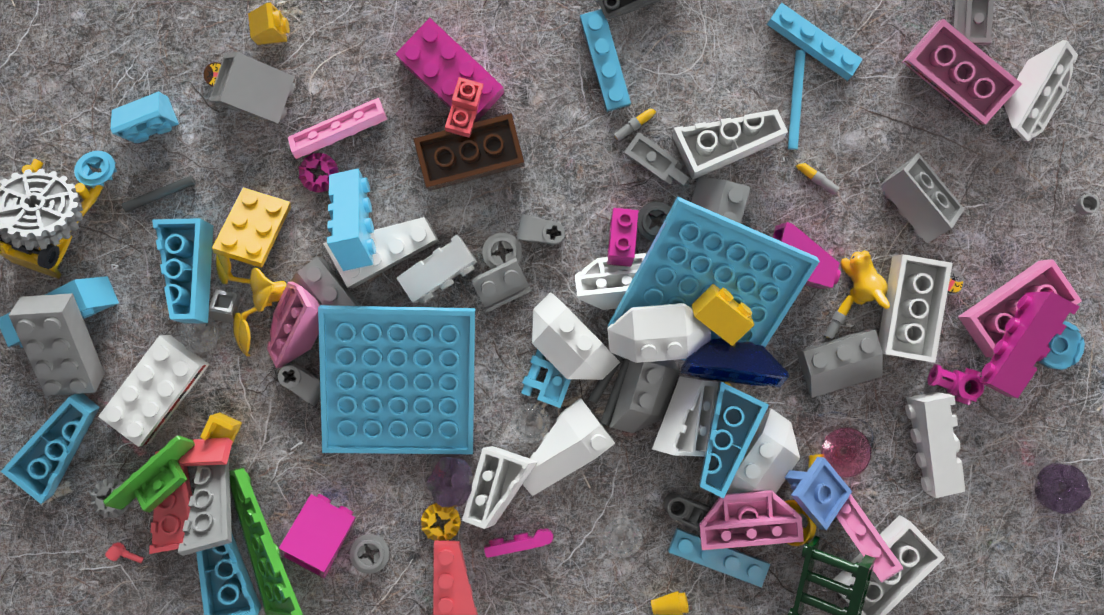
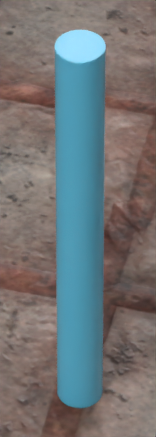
M796 50L788 140L789 150H798L806 53L804 50Z

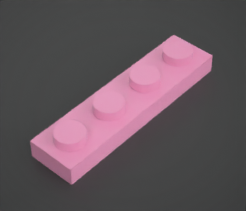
M379 98L289 136L291 152L295 159L309 155L318 149L332 145L339 140L353 136L362 130L387 120Z
M850 494L836 515V518L863 557L866 554L876 558L873 571L882 583L903 570V567Z

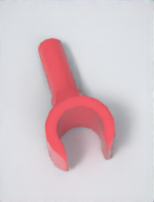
M119 542L114 543L105 553V556L112 561H117L120 556L140 564L144 560L143 557L127 551L125 546Z

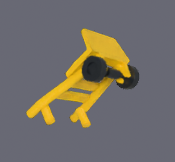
M34 159L31 165L22 167V172L24 173L25 170L29 169L32 173L37 172L44 163ZM82 183L75 185L76 192L83 199L81 202L83 211H80L82 216L96 202L104 186L96 185L94 189L91 187L88 190ZM0 235V255L14 264L60 279L61 273L57 268L67 251L72 236L69 239H60L59 245L48 244L47 249L41 250L39 247L38 250L34 247L33 250H27L24 245L19 248L13 247L12 241L6 243Z

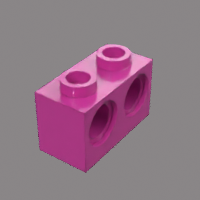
M613 208L610 221L607 265L632 266L635 258L638 210Z

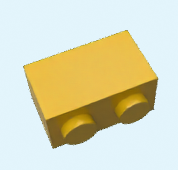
M712 284L692 304L694 317L733 346L754 326L751 316L752 311L746 304L742 302L738 304L733 300L732 294L723 287L720 289Z

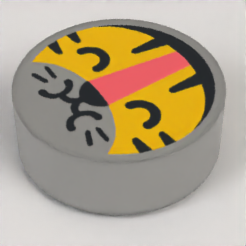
M951 270L947 295L958 294L964 287V278L958 271Z

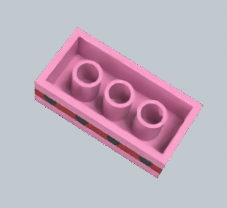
M945 19L936 22L902 61L977 125L987 124L1022 85L1021 82Z

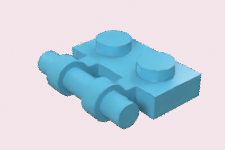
M537 349L536 354L532 355L530 361L532 365L527 376H524L522 382L524 386L521 393L531 396L533 388L540 390L537 400L561 408L571 379H566L550 361L544 359L545 356ZM541 367L548 369L544 382L537 380Z

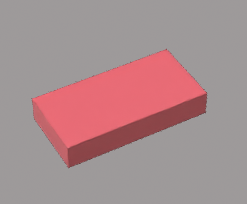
M229 438L194 439L195 446L184 454L179 462L183 466L227 465L233 441Z

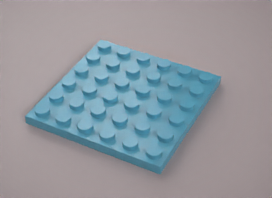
M677 197L613 314L608 327L614 324L631 308L681 303L692 308V304L712 284L720 289L723 287L732 294L733 300L738 304L742 302L751 309L754 326L733 346L711 330V344L692 357L681 360L742 384L820 261L816 256Z
M326 305L318 307L322 453L473 454L475 308Z

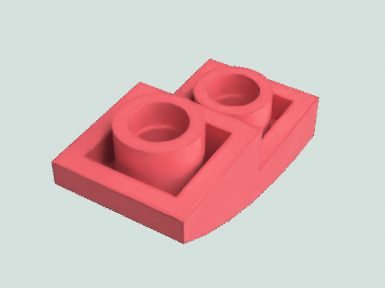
M458 78L445 131L470 138L484 84Z

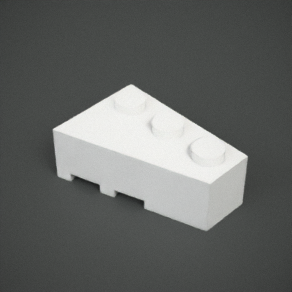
M455 235L451 238L452 242L442 248H437L433 251L432 255L423 261H419L397 277L412 303L420 302L421 305L434 297L432 292L438 288L442 291L454 284L452 279L460 274L464 277L475 270L473 265L477 261L461 237Z
M679 377L652 450L671 455L705 456L719 382L692 377Z
M494 446L482 448L462 521L483 529L494 526L538 461Z

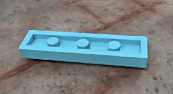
M783 3L780 4L767 23L769 27L847 81L853 76L862 61V58Z
M602 9L580 15V21L606 111L631 105L608 21L605 19Z
M676 528L668 552L761 588L770 567L769 562L732 548L702 550L700 536Z

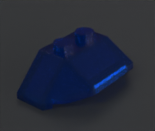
M722 338L710 340L687 357L680 372L681 374L702 379L780 388L789 378L788 372L764 346L755 345L752 342H736L731 346Z

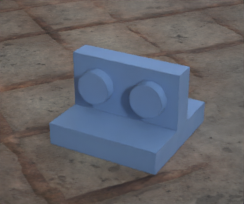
M817 457L807 472L789 470L784 477L791 485L793 491L791 496L821 530L828 529L852 493L851 489L824 457Z

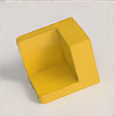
M220 412L210 415L200 438L203 440L209 438H229L234 442L242 422Z

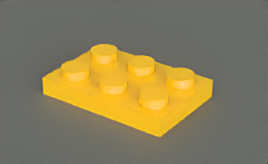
M243 187L212 247L213 253L262 268L291 209V203Z

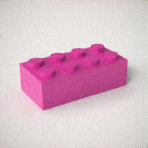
M431 18L395 53L398 60L449 109L452 106V97L459 77L484 84L475 122H478L504 94L503 86Z

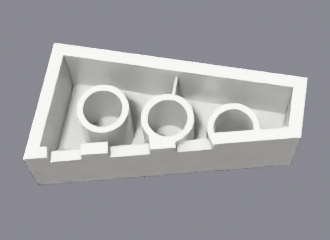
M425 217L376 229L374 233H371V239L374 240L376 254H373V265L347 271L342 270L327 242L323 244L347 288H355L434 245L439 240Z
M931 392L907 397L905 410L908 418L911 419L913 427L910 433L913 442L917 446L916 461L922 469L921 485L923 490L935 498L965 492L962 461L960 458H956V453L961 449L960 440L953 432V427L958 426L957 416L952 415L950 406L955 405V396Z

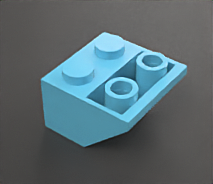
M156 92L113 109L110 129L114 135L134 143H141L147 141L149 136L155 133L164 134L170 132L172 127L179 123L168 96L161 92Z

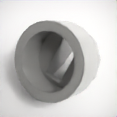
M1086 194L1076 201L1075 209L1081 215H1091L1098 211L1100 202L1096 196Z

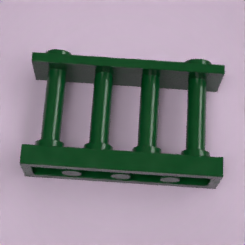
M815 536L810 543H805L801 557L805 558L794 607L789 610L788 615H802L805 604L832 615H861L876 558L865 554L860 563L849 562L818 550L820 537ZM815 560L851 573L852 577H855L854 585L850 584L848 586L812 572ZM812 582L845 595L846 599L850 600L849 606L842 608L808 594L809 583Z

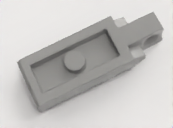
M639 132L624 151V155L669 185L673 181L683 188L690 178L680 171L682 165L678 163L679 160Z

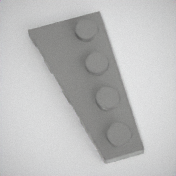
M229 458L227 465L197 467L194 479L196 487L194 495L190 496L188 505L191 507L188 520H185L183 532H185L183 543H179L177 552L182 556L232 543Z

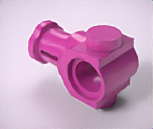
M935 364L929 372L928 385H938L946 388L948 393L956 396L955 401L970 406L971 401L976 402L977 398L984 392V384L980 383L982 377H980L981 372L966 368L965 372L959 370L950 372ZM970 381L971 389L969 392H966L965 384Z

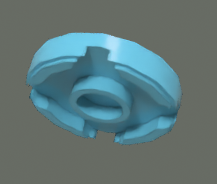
M1064 321L1062 323L1067 327L1061 335L1056 334L1049 342L1051 350L1046 358L1044 357L1039 361L1040 364L1047 368L1063 370L1079 362L1084 353L1085 342L1079 333L1080 330L1070 322Z

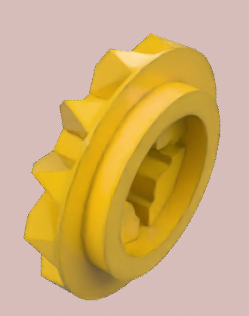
M444 502L430 505L424 511L421 518L422 531L428 539L434 541H449L456 536L461 524L458 511L452 505ZM437 514L442 520L450 519L444 525V532L440 526L432 527L437 521Z

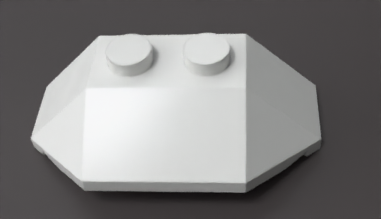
M1066 40L1060 41L1027 61L1017 78L1022 85L1004 104L1012 128L1024 141H1030L1033 137L1044 131L1068 89L1073 73V63L1076 62L1078 54Z
M647 253L635 254L631 267L607 265V257L597 258L585 267L582 272L575 275L578 299L602 310L617 309Z
M551 292L533 309L532 344L566 379L603 380L620 363L607 347Z
M684 303L634 307L608 327L609 350L611 353L636 363L688 359L711 344V329L696 319L693 309Z
M771 408L761 420L726 494L772 490L775 494L786 480L784 477L800 459L792 423Z

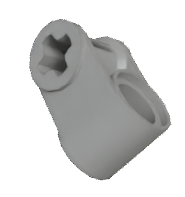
M521 214L516 239L550 245H558L564 240L565 230L560 223ZM553 227H557V231L561 233L560 236L555 237V240H551V236L547 234L548 231H552Z
M297 364L287 365L279 370L278 380L282 386L312 405L318 403L321 398L320 377L309 372ZM294 370V377L296 379L289 381L290 376L287 372Z

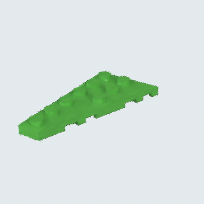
M244 468L230 470V488L266 615H303L281 562L279 548L273 542L252 490L249 474L245 472Z

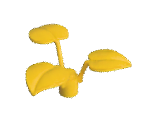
M216 254V270L221 283L228 284V280L248 283L253 291L255 307L242 314L239 312L235 313L233 321V333L240 350L248 357L250 356L248 352L251 335L246 321L247 316L256 311L262 312L265 307L272 306V302H278L287 284L285 281H270L258 268L252 269L250 279L235 277L231 273L230 258Z

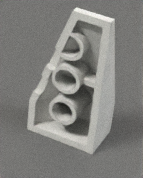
M581 398L560 413L555 425L550 432H547L537 451L531 455L530 459L538 462L524 481L523 486L532 496L593 461L615 444L609 433Z

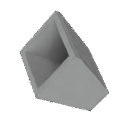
M241 53L224 54L209 101L269 123L279 124V121H282L286 115L287 107L285 104L287 98L293 94L295 88L293 80L295 76Z

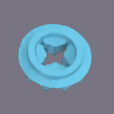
M89 152L77 161L74 169L75 177L80 183L88 185L93 189L96 185L104 186V182L113 180L112 174L117 172L116 162L106 152ZM90 167L97 169L100 168L102 172L93 173Z

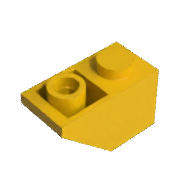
M271 2L265 3L248 13L250 36L257 45L287 42L286 33L290 32L288 19L284 18L281 11H278Z

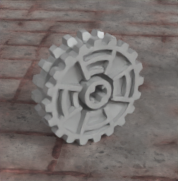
M29 169L25 170L22 175L14 173L11 174V179H2L0 181V235L4 242L12 241L13 247L16 248L24 245L27 250H33L35 246H39L42 250L47 249V245L51 243L54 246L59 245L60 239H69L71 237L70 231H77L79 228L77 221H82L83 218L80 212L83 211L82 204L79 202L78 193H75V186L73 183L69 184L68 178L65 176L59 178L57 172L52 171L48 174L44 169H38L37 172L32 173Z

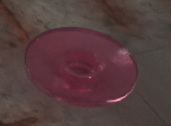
M849 427L838 428L832 431L823 441L821 448L822 457L829 462L840 477H853L860 474L867 468L871 460V445L867 437L860 431ZM842 447L847 448V453L845 455L840 454V449Z

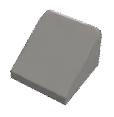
M215 290L209 305L210 318L212 320L233 323L234 315L238 311L240 294Z

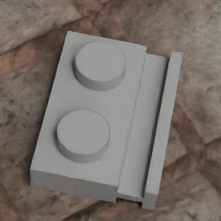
M955 0L953 27L975 45H990L994 0Z
M516 258L471 279L487 312L532 291Z

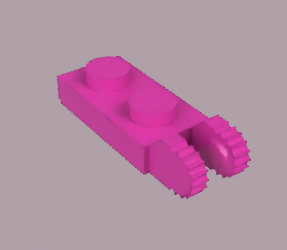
M547 528L544 530L538 529L533 536H528V532L513 535V540L504 541L503 537L491 539L489 544L484 547L485 556L489 558L542 547L545 544H551L554 536L552 531Z

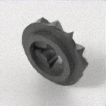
M655 201L641 208L638 213L637 228L643 237L654 241L661 227L655 226L649 229L652 220L648 214L656 218L663 213L664 215L660 221L663 224L671 210L669 205Z

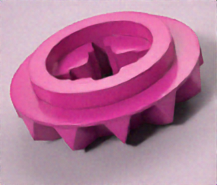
M312 153L305 157L299 166V179L303 186L310 191L318 193L329 190L330 174L339 173L336 162L324 153ZM321 165V170L328 175H320L318 179H315V175L309 169H317Z

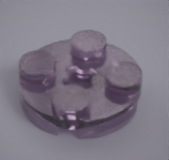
M444 456L435 465L432 475L427 479V488L431 491L438 505L452 508L459 507L467 501L472 491V485H469V476H472L471 468L462 458Z
M1053 463L1044 467L1038 474L1037 479L1039 481L1037 487L1035 486V493L1039 502L1050 510L1060 514L1074 512L1091 496V490L1088 487L1085 475L1081 470L1072 465ZM1060 482L1066 484V491L1064 493L1057 492L1060 488L1058 485Z

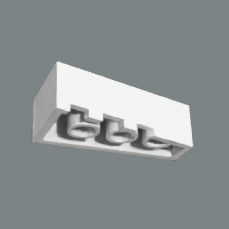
M776 109L748 114L734 119L726 118L717 122L698 123L695 126L675 127L672 137L692 180L783 141L788 131Z

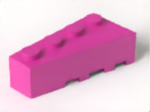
M1027 292L1023 295L1017 304L1018 310L1015 316L1006 324V333L1002 340L998 341L994 347V355L991 361L982 370L980 383L1007 397L1019 398L1037 371V368L1034 366L1035 363L1041 361L1044 357L1046 358L1051 350L1049 342L1056 334H1062L1067 327L1062 323L1069 313L1075 315L1080 306L1054 292Z

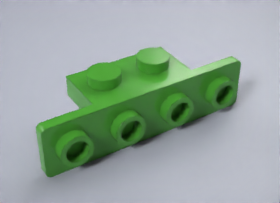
M179 435L171 439L146 464L131 474L130 478L120 487L112 491L103 501L105 506L121 510L137 498L143 511L149 513L188 480L178 460L195 446L193 440Z

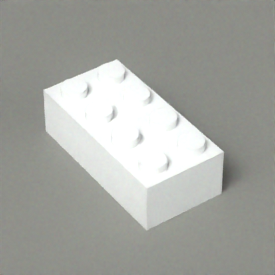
M904 254L892 256L887 284L888 290L885 296L890 307L888 309L883 308L878 337L883 354L936 362L952 263Z
M900 515L880 533V536L902 565L903 570L882 583L874 571H872L861 615L888 614L945 558L909 520ZM860 553V554H859L853 561H851V562H852V563H856V562H859V563H860L864 557H863V555ZM842 570L833 580L850 586V584L854 585L855 577H852L851 573ZM838 593L849 604L850 600L846 599L845 595Z

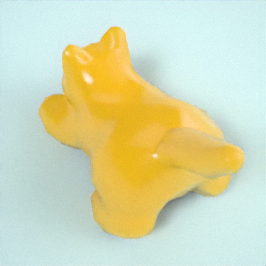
M865 250L855 252L850 260L847 258L841 260V268L853 281L850 295L854 298V302L863 305L866 302L876 300L881 307L888 309L890 304L885 297L888 285L885 279L877 273L869 252Z

